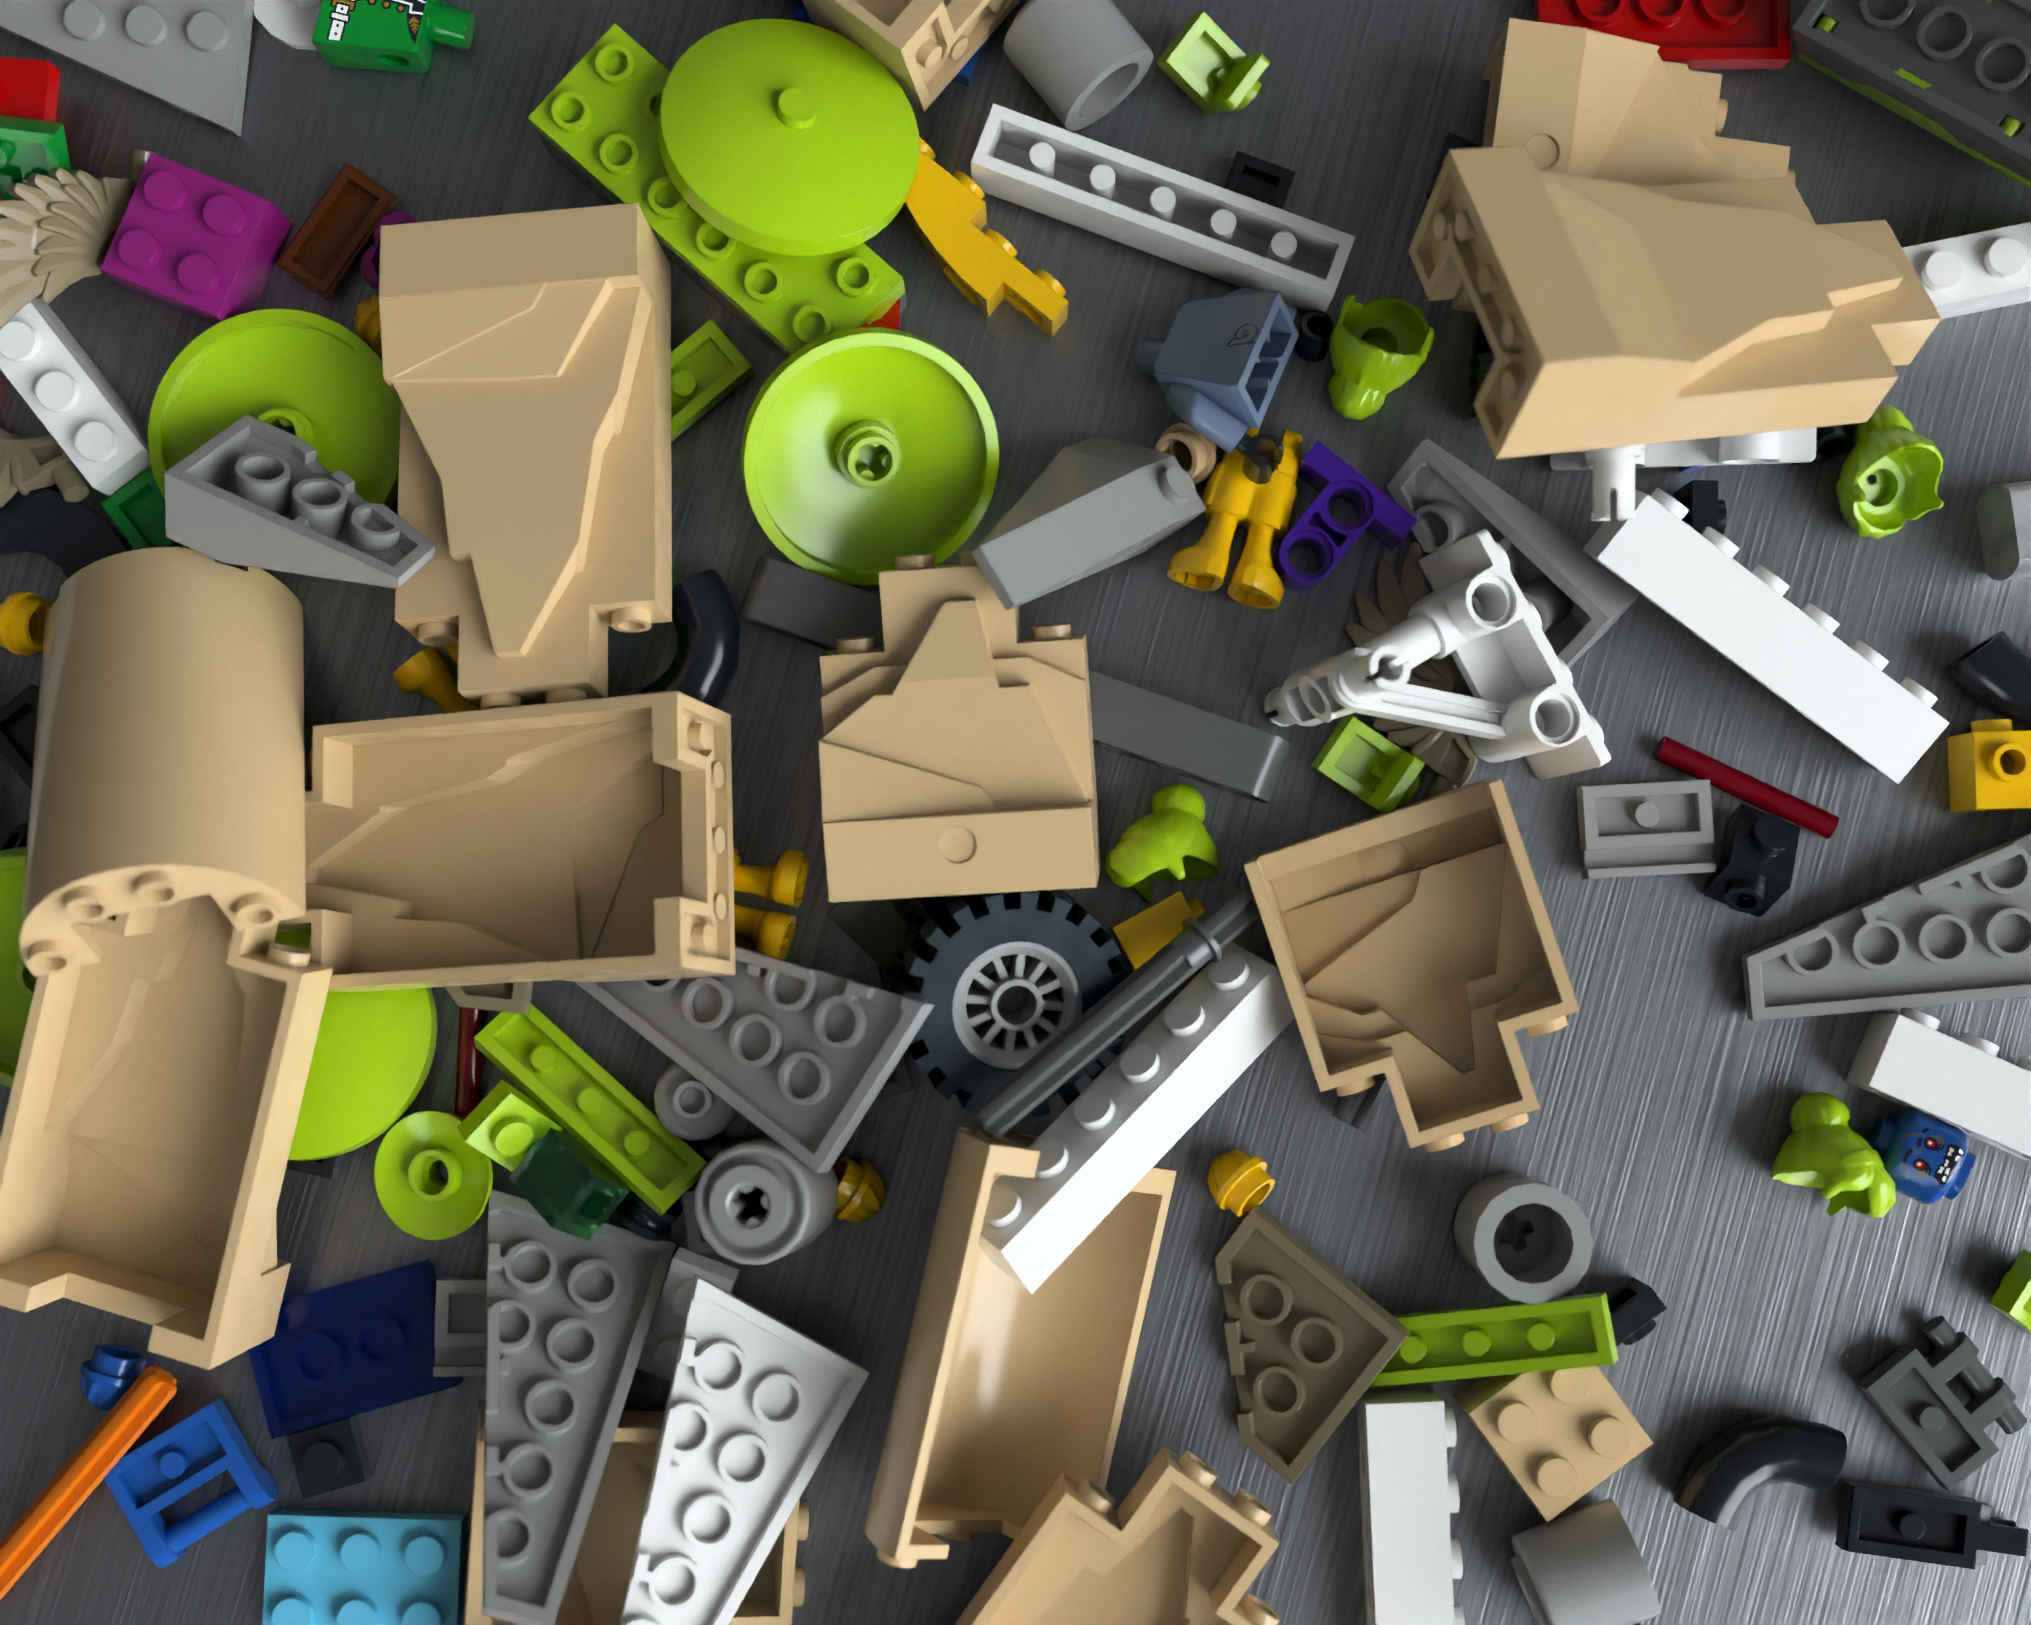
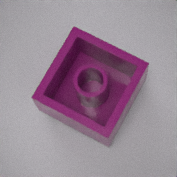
M151 153L100 270L133 293L216 325L236 315L256 311L293 223L265 198Z

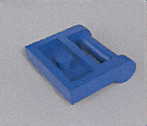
M221 1398L122 1457L104 1478L148 1556L160 1568H166L182 1558L187 1546L251 1507L257 1510L262 1509L275 1501L279 1496L278 1486L274 1477L264 1466L259 1464ZM228 1469L237 1484L236 1487L174 1525L165 1522L159 1512L160 1510Z

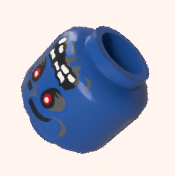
M1913 1108L1900 1114L1896 1121L1884 1117L1869 1141V1145L1878 1152L1885 1170L1895 1182V1190L1926 1205L1934 1204L1943 1197L1950 1200L1954 1199L1966 1183L1975 1162V1154L1968 1151V1138L1962 1130L1931 1114Z

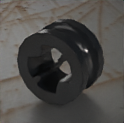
M630 1188V1198L623 1199L617 1207V1215L628 1229L641 1237L653 1241L664 1240L671 1231L669 1222L677 1221L683 1212V1206L678 1199L660 1216Z

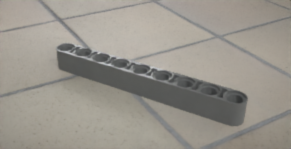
M758 557L737 617L758 627L826 651L837 650L836 639L860 636H875L876 647H884L880 596L772 558ZM1089 670L1094 745L1232 794L1270 804L1291 745L1289 741L1266 731Z

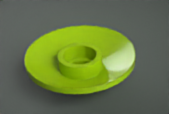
M421 1111L410 1114L398 1121L383 1138L375 1159V1188L385 1213L401 1230L425 1240H443L454 1237L469 1229L484 1212L492 1191L493 1169L491 1158L463 1140L457 1127L464 1119L446 1111ZM442 1162L448 1170V1182L440 1174Z

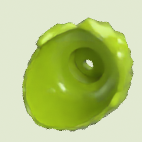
M1354 294L1345 298L1330 338L1329 349L1332 357V366L1336 372L1328 386L1332 406L1344 418L1364 420L1378 412L1384 404L1386 394L1401 387L1416 374L1421 364L1425 363L1433 344L1434 329L1429 326L1419 306L1413 305L1406 300L1378 298L1363 306L1360 301H1355L1356 295Z
M1892 405L1878 406L1867 422L1858 423L1853 438L1854 447L1842 465L1839 481L1836 482L1840 511L1843 514L1844 520L1848 522L1849 527L1857 530L1860 537H1873L1877 540L1900 530L1905 520H1917L1929 511L1941 509L1944 505V502L1938 497L1937 491L1939 476L1943 471V459L1932 440L1915 433L1912 424L1900 409ZM1869 475L1873 476L1871 484L1867 480Z
M1172 783L1158 789L1151 799V813L1139 818L1134 825L1126 828L1116 846L1106 857L1104 869L1106 877L1118 887L1134 890L1146 903H1152L1153 897L1150 884L1154 880L1164 879L1189 882L1191 880L1198 881L1217 876L1220 868L1217 860L1216 846L1202 824L1205 818V803L1199 791L1192 786Z
M1816 1092L1801 1096L1793 1104L1790 1111L1789 1122L1793 1132L1781 1146L1769 1176L1774 1180H1780L1790 1185L1823 1189L1821 1192L1822 1198H1830L1826 1210L1830 1216L1847 1207L1868 1218H1883L1896 1202L1895 1182L1885 1170L1878 1152L1873 1150L1862 1136L1849 1128L1850 1110L1843 1101L1829 1093Z

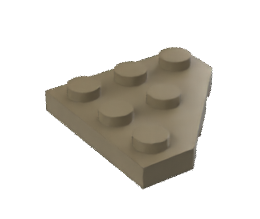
M1257 1205L1250 1210L1217 1254L1215 1265L1218 1284H1222L1227 1315L1224 1328L1231 1376L1235 1375L1240 1406V1412L1237 1414L1240 1441L1292 1485L1412 1331L1267 1211Z

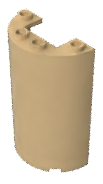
M155 547L137 549L108 556L80 569L60 586L59 597L51 608H47L44 624L19 936L22 958L34 976L61 974L74 967L102 961L103 949L80 923L98 922L109 916L153 906H169L177 903L179 900L210 894L237 930L265 928L274 925L278 921L306 915L303 605L286 585L263 569L244 566L242 570L215 562V559L191 548Z
M959 1126L951 1151L864 1528L868 1539L878 1548L876 1554L878 1560L896 1567L913 1568L916 1567L918 1559H947L950 1545L931 1534H938L956 1541H971L973 1533H1002L1015 1540L1062 1472L1077 1483H1080L1085 1477L1105 1489L1177 1171L1154 1165L1033 1294H1030L994 1265L978 1243L992 1184L1002 1174L1034 1178L1040 1151L1029 1147L1039 1136L1007 1131L999 1139L993 1140L985 1135L978 1126Z

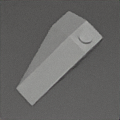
M248 414L164 473L166 537L222 563L398 589L435 556L436 545L386 505L369 504L355 492V481L342 470L331 473L316 461V449L306 441Z
M1097 435L1063 447L1047 463L1048 466L1040 476L1032 481L1024 490V495L1012 509L1002 516L971 554L1005 610L1008 611L1159 546L1207 509L1196 493L1192 478L1180 467L1174 455L1107 436Z
M1428 438L1418 445L1386 486L1394 501L1418 520L1411 530L1424 552L1432 553L1481 529H1487L1493 540L1499 543L1505 550L1510 561V571L1524 597L1536 607L1541 618V628L1556 656L1561 658L1568 668L1596 643L1640 596L1627 583L1582 550L1583 544Z

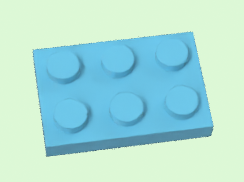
M274 1509L267 1515L262 1625H463L468 1514Z

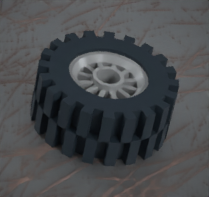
M1061 889L957 895V898L946 905L936 896L924 906L931 916L922 927L912 921L903 934L909 947L906 954L895 953L891 969L898 980L897 986H890V992L934 1004L933 1009L908 1046V1050L923 1076L925 1074L929 1076L934 1088L948 1100L955 1094L965 1110L971 1112L973 1106L1129 976L1128 969L1116 958L1121 952L1113 938L1086 909ZM1010 955L1009 967H1004L1000 957ZM1026 955L1032 956V959L1024 968ZM991 962L994 972L989 976L981 969ZM1049 966L1052 971L1045 975H1042L1045 969ZM973 979L981 983L983 989L970 988ZM1013 986L1027 988L1026 999L1018 1009L1009 1012L998 1010L999 997L1006 989ZM1054 989H1057L1058 992L1057 995L1046 994ZM966 1003L979 1004L966 1010ZM1042 1010H1054L1051 1018H1048L1042 1013ZM984 1022L978 1031L973 1028V1026ZM1035 1023L1043 1027L1036 1034H1033L1031 1026ZM1001 1030L999 1042L994 1041L993 1039ZM1016 1031H1021L1024 1040L1014 1042ZM1120 1035L1105 1050L1119 1055L1125 1038ZM1102 1051L1048 1097L1059 1093L1067 1106L1073 1103L1081 1094L1074 1083L1084 1074L1094 1081L1106 1069L1098 1059ZM1047 1099L1030 1111L1033 1118L1051 1113Z

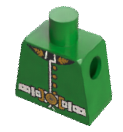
M322 0L312 42L324 62L328 65L423 74L430 67L436 42L464 50L469 49L474 35L475 14L472 11L445 5L446 0Z

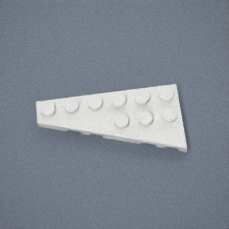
M697 1274L694 1277L619 1625H729L870 1374L865 1367Z

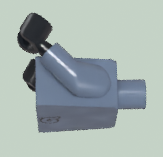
M1244 287L1220 298L1190 301L1180 307L1167 338H1145L1140 342L1136 354L1137 368L1142 376L1156 378L1166 397L1167 405L1174 414L1227 453L1235 449L1244 455L1242 467L1245 476L1254 483L1266 484L1270 481L1272 470L1266 463L1258 460L1256 456H1265L1272 462L1281 464L1284 451L1282 443L1276 436L1271 434H1259L1252 438L1245 432L1247 428L1259 429L1293 348L1301 359L1308 362L1316 363L1325 358L1329 348L1328 341L1333 330V323L1329 315L1323 311L1308 312L1303 318L1296 316V308L1285 304L1279 291L1259 292L1252 288Z

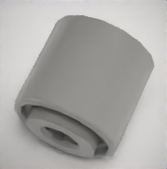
M1028 0L1015 17L1006 33L1003 50L1008 58L1068 131H1077L1087 127L1113 110L1141 82L1154 58L1150 47L1111 0Z
M768 1135L720 1152L703 1170L695 1190V1217L703 1238L719 1255L739 1264L764 1265L814 1242L830 1226L838 1206V1180L833 1168L831 1167L828 1173H815ZM758 1188L765 1193L761 1199V1204L768 1210L767 1215L760 1213L754 1216L751 1213L746 1200V1193Z
M1513 1172L1489 1176L1470 1188L1457 1208L1453 1230L1459 1255L1471 1272L1511 1300L1529 1304L1557 1300L1574 1289L1589 1268L1593 1240L1588 1219L1575 1200L1556 1187L1541 1180ZM1508 1214L1518 1222L1526 1221L1527 1229L1519 1233L1521 1244L1513 1247L1505 1239L1497 1240L1496 1233L1504 1229L1502 1218Z
M1607 1498L1512 1536L1516 1556L1511 1558V1562L1537 1625H1635L1661 1614V1607L1648 1570L1628 1526L1612 1499Z

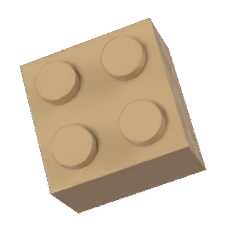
M1597 1366L1481 1377L1454 1397L1522 1493L1547 1522L1654 1444Z

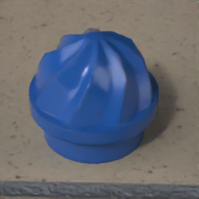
M106 1344L95 1346L91 1360L84 1361L80 1369L82 1374V1393L98 1409L103 1411L111 1410L142 1374L148 1357L139 1351L122 1346Z

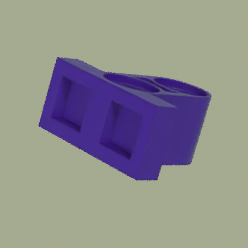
M1317 441L1298 465L1297 476L1320 494L1278 546L1273 555V567L1280 577L1284 588L1292 592L1303 593L1310 591L1322 583L1364 530L1392 551L1418 520L1320 441ZM1342 497L1352 501L1358 511L1357 523L1343 525L1336 522L1328 510L1329 500ZM1298 545L1311 548L1317 554L1319 560L1318 571L1312 574H1301L1294 570L1289 563L1288 550Z

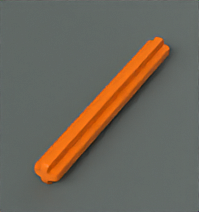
M157 1365L146 1368L0 1540V1600L176 1394L177 1388L175 1384L177 1379L171 1372L164 1371Z

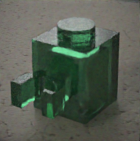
M550 1128L541 1139L536 1141L527 1150L524 1160L508 1177L551 1228L587 1241L590 1240L603 1223H608L611 1219L610 1215L622 1200L630 1197L629 1187L577 1139L553 1128Z

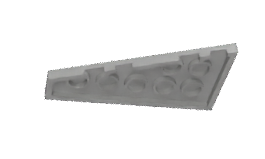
M0 0V30L26 39L53 54L131 89L135 88L164 101L173 108L189 115L193 114L241 138L255 0Z
M2031 832L1743 954L1742 966L1747 1018L1752 1021L2031 997Z
M735 945L736 975L660 980L575 982L817 1174L830 1171L934 1007V1004L907 996L903 997V995L737 945Z
M493 1189L487 1204L482 1614L519 1625H554L676 1244L663 1240H648L627 1229Z

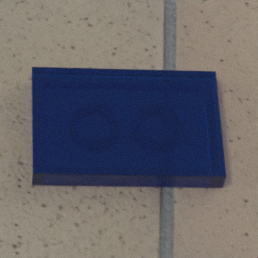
M431 1258L282 1300L274 1337L248 1350L271 1439L456 1387L463 1382L462 1376L433 1377V1367L435 1366L436 1277Z

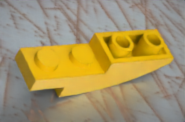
M919 137L920 152L916 174L905 203L901 208L918 241L942 274L963 297L987 318L1004 299L1052 338L1067 320L1069 301L1063 297L1066 294L1064 287L1045 270L1037 268L1033 273L1016 260V249L1001 234L992 229H988L985 234L980 231L987 223L986 202L982 200L984 192L963 172L956 170L951 175L933 161L936 158L934 151Z

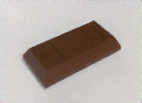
M346 162L278 258L275 265L328 300L373 237L376 226L383 216L392 210L399 197Z

